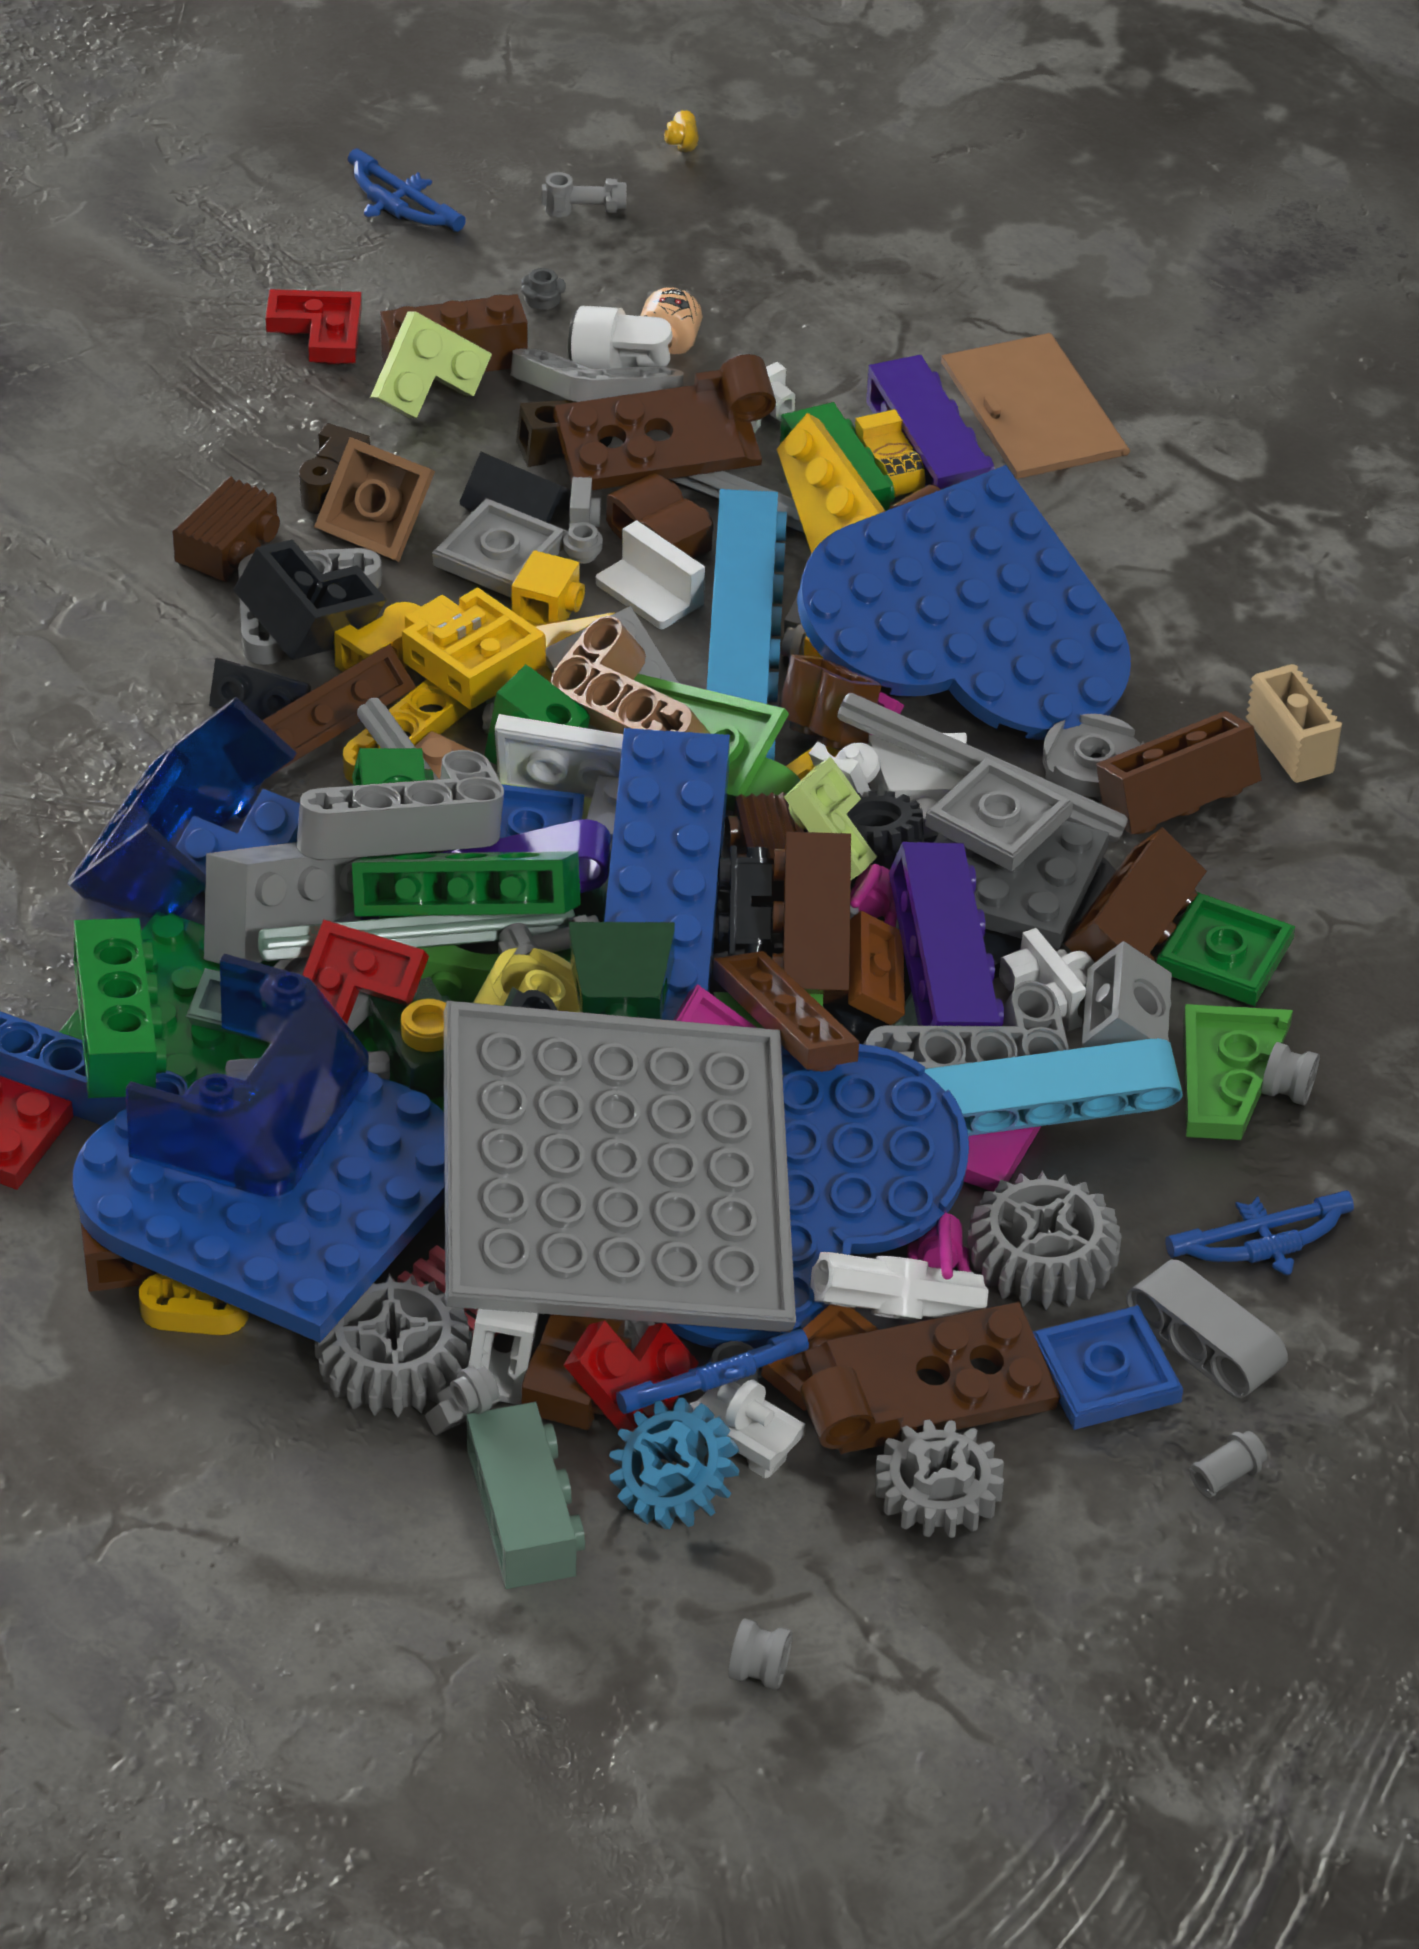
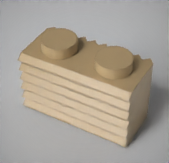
M1290 664L1257 673L1251 678L1253 684L1250 686L1252 691L1249 693L1251 699L1248 701L1250 706L1247 708L1249 714L1246 718L1254 726L1256 732L1292 780L1299 783L1334 772L1342 723L1337 721V716L1332 715L1331 709H1327L1328 704L1322 702L1323 697L1317 696L1318 691L1312 690L1313 685L1308 683V678L1303 677V672L1298 671L1299 666Z

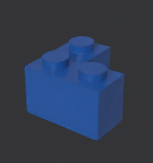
M262 789L239 833L193 815L168 861L186 885L205 892L206 853L297 842L300 803Z

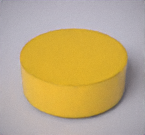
M421 999L412 1002L403 1010L401 1014V1036L409 1047L422 1052H435L444 1049L445 1002L437 999Z

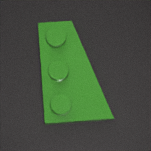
M1185 1004L1183 1040L1186 1137L1242 1139L1261 1095L1262 1082L1270 1054L1276 1042H1284L1291 1026L1293 1010Z

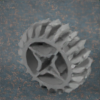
M1043 1170L1035 1180H1029L1020 1173L1014 1185L1000 1180L995 1192H984L980 1205L975 1206L974 1213L971 1215L967 1246L971 1254L973 1269L982 1273L985 1286L999 1285L998 1289L1002 1299L1013 1294L1018 1295L1023 1307L1030 1300L1041 1301L1045 1310H1047L1052 1301L1059 1300L1069 1308L1075 1296L1089 1301L1095 1288H1105L1110 1274L1114 1273V1269L1118 1265L1121 1233L1119 1232L1120 1226L1117 1225L1115 1209L1106 1207L1103 1194L1089 1195L1090 1191L1088 1190L1087 1182H1082L1075 1186L1070 1185L1066 1174L1058 1181L1047 1179Z
M389 1273L384 1283H373L321 1343L315 1341V1357L319 1359V1372L323 1377V1382L330 1383V1388L333 1390L335 1398L347 1396L352 1409L367 1403L374 1416L382 1408H392L396 1416L399 1417L403 1407L412 1406L422 1414L426 1400L440 1403L436 1394L449 1387L451 1381L457 1379L458 1372L469 1366L472 1332L469 1331L468 1318L464 1308L446 1307L445 1293L439 1294L435 1281L420 1287L413 1275L405 1283L395 1282ZM391 1340L396 1341V1350H392Z

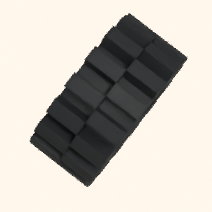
M868 791L867 797H862L860 793H857L861 799L847 813V816L877 856L870 865L878 864L890 870L902 842H924L922 808H920V804L916 800L910 802V796L905 794L895 798V792L886 791L884 796H878L877 791Z

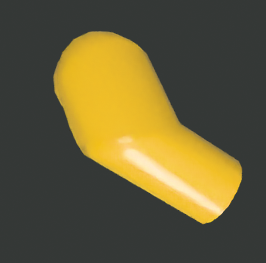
M680 111L675 114L673 121L667 123L668 130H665L664 139L669 145H677L678 150L681 152H691L698 143L695 116L690 111Z

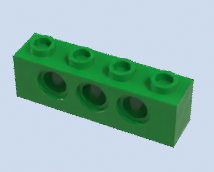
M578 851L392 854L367 856L352 862L355 916L565 914L581 905Z
M139 918L74 920L73 964L88 1098L156 1096V1073H166L167 1056L165 1039H161L162 1013L161 1006L157 1005L158 988L156 972H153L152 939L142 940Z

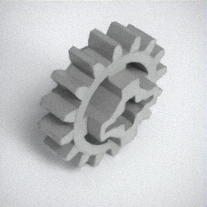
M924 1420L923 1432L916 1433L906 1425L902 1427L901 1442L891 1438L885 1441L884 1455H878L876 1460L875 1494L876 1497L885 1498L884 1512L886 1515L902 1513V1528L908 1529L915 1522L923 1524L924 1536L930 1537L935 1527H943L949 1538L955 1537L956 1525L963 1524L973 1532L978 1529L979 1515L989 1519L994 1516L995 1504L1002 1501L1003 1459L994 1458L995 1445L992 1441L977 1444L978 1430L975 1428L969 1429L962 1435L956 1433L955 1421L949 1420L944 1430H936L931 1420Z

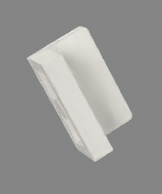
M636 520L623 528L622 559L596 575V585L625 606H631L635 613L658 629H665L704 605L705 566Z

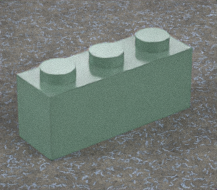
M536 1402L487 1410L481 1414H467V1453L505 1589L575 1577L576 1551L585 1550V1536L579 1514L570 1516L567 1504L572 1503V1495L567 1471L565 1468L556 1470L553 1459L558 1458V1445L552 1423L543 1425Z

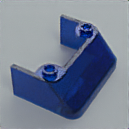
M235 697L166 749L150 764L70 876L67 885L83 899L144 917L152 918L154 915L165 916L170 913L180 916L191 904L194 896L206 888V874L176 848L193 815L218 826H222L223 823L234 815L243 819L249 814L259 796L257 790L263 781L292 761L297 753L244 703Z
M224 953L220 959L222 1028L272 1043L245 1081L220 1073L209 1074L196 1080L184 1096L130 1081L126 1087L129 1157L260 1196H280L290 1192L297 1186L368 1080L369 1054L312 980L295 972L285 971Z

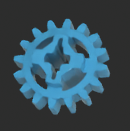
M678 1398L674 1410L670 1411L662 1401H657L654 1405V1416L647 1418L644 1414L637 1411L633 1414L638 1425L634 1432L620 1429L617 1433L626 1445L624 1449L610 1451L609 1457L617 1466L621 1467V1469L609 1475L610 1481L619 1490H622L617 1496L629 1510L634 1508V1513L644 1523L648 1524L655 1517V1520L664 1529H670L675 1516H678L687 1527L694 1526V1512L701 1508L709 1516L715 1514L714 1506L710 1501L715 1495L723 1498L730 1497L731 1492L723 1484L725 1477L738 1476L739 1469L727 1458L737 1454L739 1448L730 1437H727L731 1431L720 1417L714 1418V1414L703 1403H700L693 1411V1407L685 1398ZM709 1451L708 1463L705 1466L704 1457ZM661 1459H664V1460H666V1461H668V1462H670V1463L664 1464V1463L661 1461ZM643 1460L644 1470L640 1475V1468ZM684 1462L688 1467L685 1468L680 1464Z

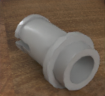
M1246 1431L1243 1434L1233 1432L1227 1437L1226 1445L1190 1466V1477L1196 1488L1204 1496L1212 1498L1218 1491L1246 1473L1249 1475L1259 1473L1262 1470V1463L1267 1460V1452L1261 1440L1253 1432Z

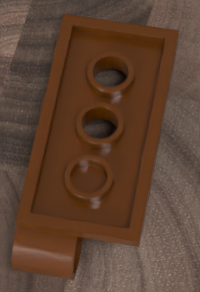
M744 354L729 359L721 366L720 370L696 373L694 385L555 405L554 420L571 482L572 477L592 478V490L626 486L652 473L659 474L666 479L762 465V457L751 421L759 420L770 414L776 406V399L764 360L757 355ZM651 430H663L670 437L664 441H655L647 436L646 433ZM612 436L619 438L624 444L616 448H609L600 443L599 440Z
M1020 1302L826 1340L821 1345L806 1350L802 1354V1360L810 1378L802 1385L800 1389L801 1396L821 1445L830 1449H839L840 1454L885 1445V1441L888 1438L901 1442L902 1427L907 1425L916 1433L923 1432L924 1420H931L936 1430H944L949 1420L955 1421L956 1430L1055 1410L1061 1397ZM975 1358L988 1359L996 1365L999 1372L984 1374L982 1371L975 1369L970 1360ZM921 1369L935 1370L943 1376L945 1383L941 1385L927 1384L919 1378L917 1371Z

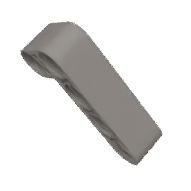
M456 750L445 754L442 758L441 776L438 780L308 790L300 797L297 849L301 854L310 858L329 860L491 846L497 843L500 838L504 787L489 760L484 755L470 750Z
M1031 980L1021 982L1015 986L1004 1005L1003 1026H881L872 1030L864 1045L878 1046L904 1054L925 1066V1069L1069 1050L1058 1000L1054 992L1048 986Z

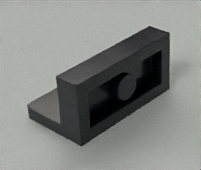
M480 452L459 503L462 507L474 511L487 498L550 523L556 506L570 511L571 490L484 452Z

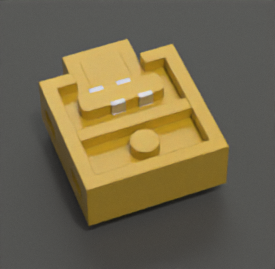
M478 587L460 597L459 605L442 594L405 616V629L402 631L403 662L470 710L495 696L496 692L525 664L535 671L546 665L545 633Z

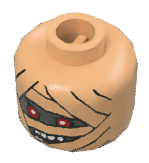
M662 288L654 291L647 298L641 316L660 317L670 323L673 334L672 340L668 344L670 354L686 353L694 345L702 321V311L696 299L686 291L677 288Z

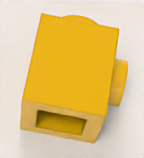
M533 550L511 586L512 611L533 626L567 621L572 612L577 613L580 610L584 600L585 585L579 583L580 562Z

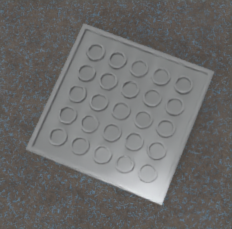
M456 1001L446 1002L444 1009L446 1307L791 1332L796 1323L780 1030Z

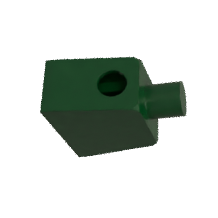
M569 922L570 961L580 1012L662 1020L674 964L675 922Z

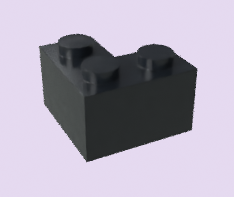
M293 539L257 547L233 590L291 660L335 649V631L350 624L358 630L376 620L387 601L358 565L322 574Z

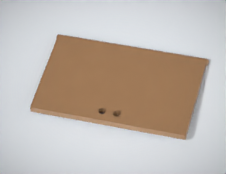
M1051 333L942 355V365L1016 479L1127 456L1130 453V449Z

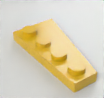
M806 413L777 447V452L812 554L815 548L835 531L882 513L885 510L820 419Z

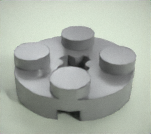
M1102 714L1080 715V722L1083 724L1068 729H1063L1065 720L1056 723L1048 731L1044 740L1043 765L1046 770L1045 779L1079 795L1096 797L1102 802L1096 763L1140 746V742L1134 738L1135 729L1118 718ZM1093 753L1102 755L1101 758L1090 757Z

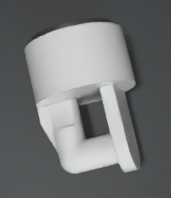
M580 306L574 312L570 323L568 358L570 361L590 369L665 367L670 361L668 344L673 336L671 325L667 320L660 317L625 315L622 308Z

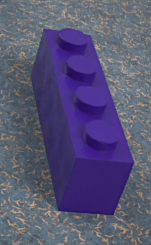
M921 354L868 366L866 403L873 414L894 409L897 411L902 419L903 434L912 446V451H916L922 460L926 479L925 486L934 485L942 490L995 469L991 457L985 456L978 446L974 430L971 427H966L961 419L955 400L949 399L944 392L938 373L931 371Z
M902 842L889 871V878L918 1026H1003V1003L1000 998H995L992 983L995 973L994 959L991 953H986L983 939L985 934V915L982 909H977L974 896L976 871L973 865H968L964 843Z

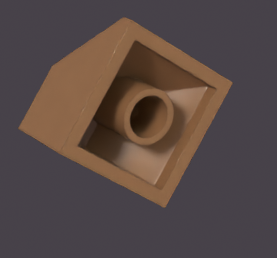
M350 437L314 527L399 562L435 471Z

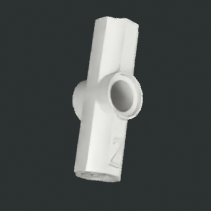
M820 1252L819 1258L812 1267L810 1287L813 1289L816 1302L849 1308L871 1309V1314L876 1316L907 1320H922V1317L936 1319L986 1309L988 1289L984 1284L983 1275L953 1270L952 1278L946 1280L942 1277L941 1269L928 1267V1262L923 1260L892 1256H877V1259L832 1252Z

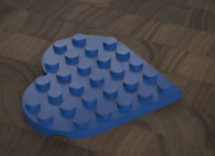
M1006 465L835 531L826 537L812 552L801 577L800 589L797 594L798 613L803 629L813 647L824 659L842 665L849 671L869 677L884 687L891 688L890 694L926 696L949 690L965 709L986 724L997 729L1000 723L1010 728L1027 732L1026 738L1045 740L1048 731L1062 720H1065L1063 729H1068L1083 724L1080 722V715L1102 714L1109 716L1127 686L1131 668L1129 644L1120 622Z
M859 1044L858 1062L840 1064L830 1071L807 1070L781 1045L796 1323L793 1330L803 1329L830 1305L816 1302L813 1289L810 1287L812 1267L816 1264L820 1252L846 1255L871 1254L896 1249L922 1237L937 1225L938 1220L951 1210L962 1189L969 1155L968 1131L962 1111L950 1090L948 1089L945 1092L934 1079L925 1073V1066L896 1051L873 1045ZM666 1323L676 1335L698 1345L714 1349L730 1341L744 1342L755 1349L767 1345V1341L770 1338L788 1333Z
M360 1072L355 1075H326L304 1079L292 1084H283L258 1101L251 1109L227 1103L222 1098L216 1096L154 1102L120 1111L115 1118L102 1125L90 1136L81 1148L74 1164L73 1196L80 1213V1221L84 1228L98 1243L111 1252L321 1343L445 1203L444 1112L424 1093L417 1092L397 1082L382 1079L372 1072Z

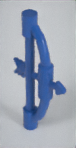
M355 148L349 153L348 163L354 166L356 182L367 194V198L375 203L373 206L371 204L366 206L364 216H379L381 214L380 210L384 209L397 218H405L430 226L446 225L455 232L460 231L465 226V216L446 204H438L420 192L432 184V180L421 179L420 172L412 175L411 178H407L404 182L379 166L376 159L359 148ZM366 175L376 176L397 191L392 194L382 186L373 184ZM405 195L433 214L414 210L400 198Z
M1345 1190L1315 1198L1314 1203L1267 1215V1211L1265 1208L1263 1209V1204L1260 1202L1259 1197H1256L1249 1205L1240 1202L1235 1203L1244 1221L1206 1231H1201L1197 1228L1170 1235L1165 1238V1245L1171 1258L1187 1254L1204 1261H1248L1251 1264L1274 1258L1273 1269L1284 1275H1290L1293 1270L1294 1260L1286 1258L1284 1255L1301 1251L1304 1245L1328 1233L1335 1227L1341 1214L1354 1210V1202L1350 1192ZM1313 1217L1321 1219L1299 1232L1293 1229L1272 1235L1269 1230L1270 1228ZM1259 1232L1262 1237L1244 1243V1246L1240 1247L1205 1246Z
M799 1328L768 1339L767 1345L715 1363L710 1362L701 1367L689 1369L688 1372L655 1384L647 1381L616 1392L618 1407L623 1414H627L655 1404L657 1401L698 1389L706 1392L754 1375L756 1369L808 1350L809 1342L807 1335L803 1329Z

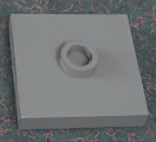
M486 498L432 552L433 566L512 598L511 586L533 550L557 556L564 549L563 539L567 531Z
M986 757L926 812L925 826L957 843H964V847L1013 871L1072 815L1073 801Z

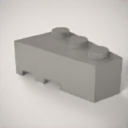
M297 842L206 853L204 959L245 971L263 961L258 948L259 932L262 929L322 924L323 919L334 922L354 911L352 862L363 857L329 860L314 859L301 854L297 849Z

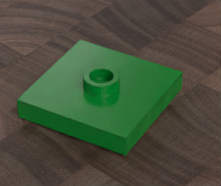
M1197 892L1198 895L1189 904L1177 924L1176 930L1171 934L1158 955L1156 963L1171 972L1174 978L1255 1006L1292 943L1295 926Z

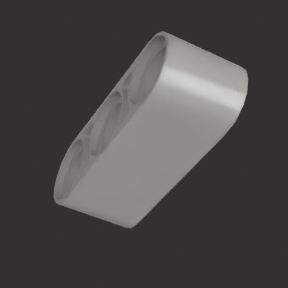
M1171 1259L1129 1289L1126 1294L1127 1306L1139 1305L1158 1340L1234 1397L1243 1398L1249 1395L1284 1368L1288 1362V1353L1284 1343L1270 1327L1179 1260Z

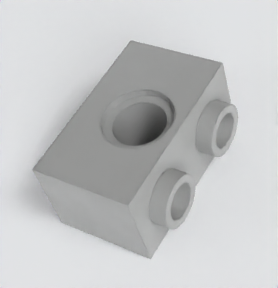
M1124 941L1087 968L1082 1045L1084 1047L1157 1038L1169 1042L1172 973Z

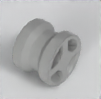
M1276 1042L1266 1066L1261 1093L1269 1096H1275L1279 1093L1290 1096L1293 1103L1305 1106L1315 1082L1320 1054L1307 1051L1301 1055L1292 1052L1288 1045Z
M744 1618L739 1625L733 1644L729 1664V1678L743 1681L751 1677L761 1680L766 1688L778 1690L783 1681L790 1656L792 1630L779 1627L772 1632L761 1629L756 1621Z

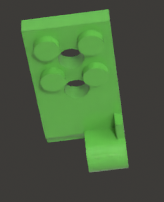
M637 674L634 678L635 681L685 704L711 734L730 735L726 810L734 812L735 800L740 794L747 797L752 793L757 797L761 793L768 796L773 792L778 796L782 792L787 794L801 781L786 766L766 758L768 751L789 715L785 708L642 674Z

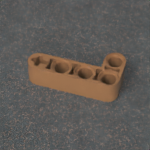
M604 616L593 621L552 673L551 683L586 709L590 715L589 724L602 731L623 734L624 728L711 734L685 704L634 680L645 664L646 654L641 645L616 617Z

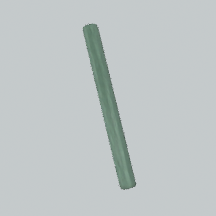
M572 909L565 914L425 915L335 923L416 948L499 941V935L502 930L515 923L525 924L532 936L568 927V918L575 917V913ZM321 924L262 929L258 937V948L261 958L265 961L309 958Z

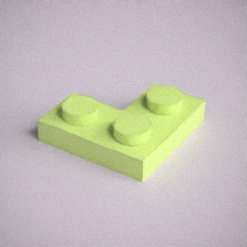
M407 312L370 397L408 418H417L434 379L465 396H474L492 353L417 312Z
M830 756L815 766L784 798L789 804L791 817L800 828L808 830V832L851 833L852 880L860 875L877 856L847 816V813L861 798Z

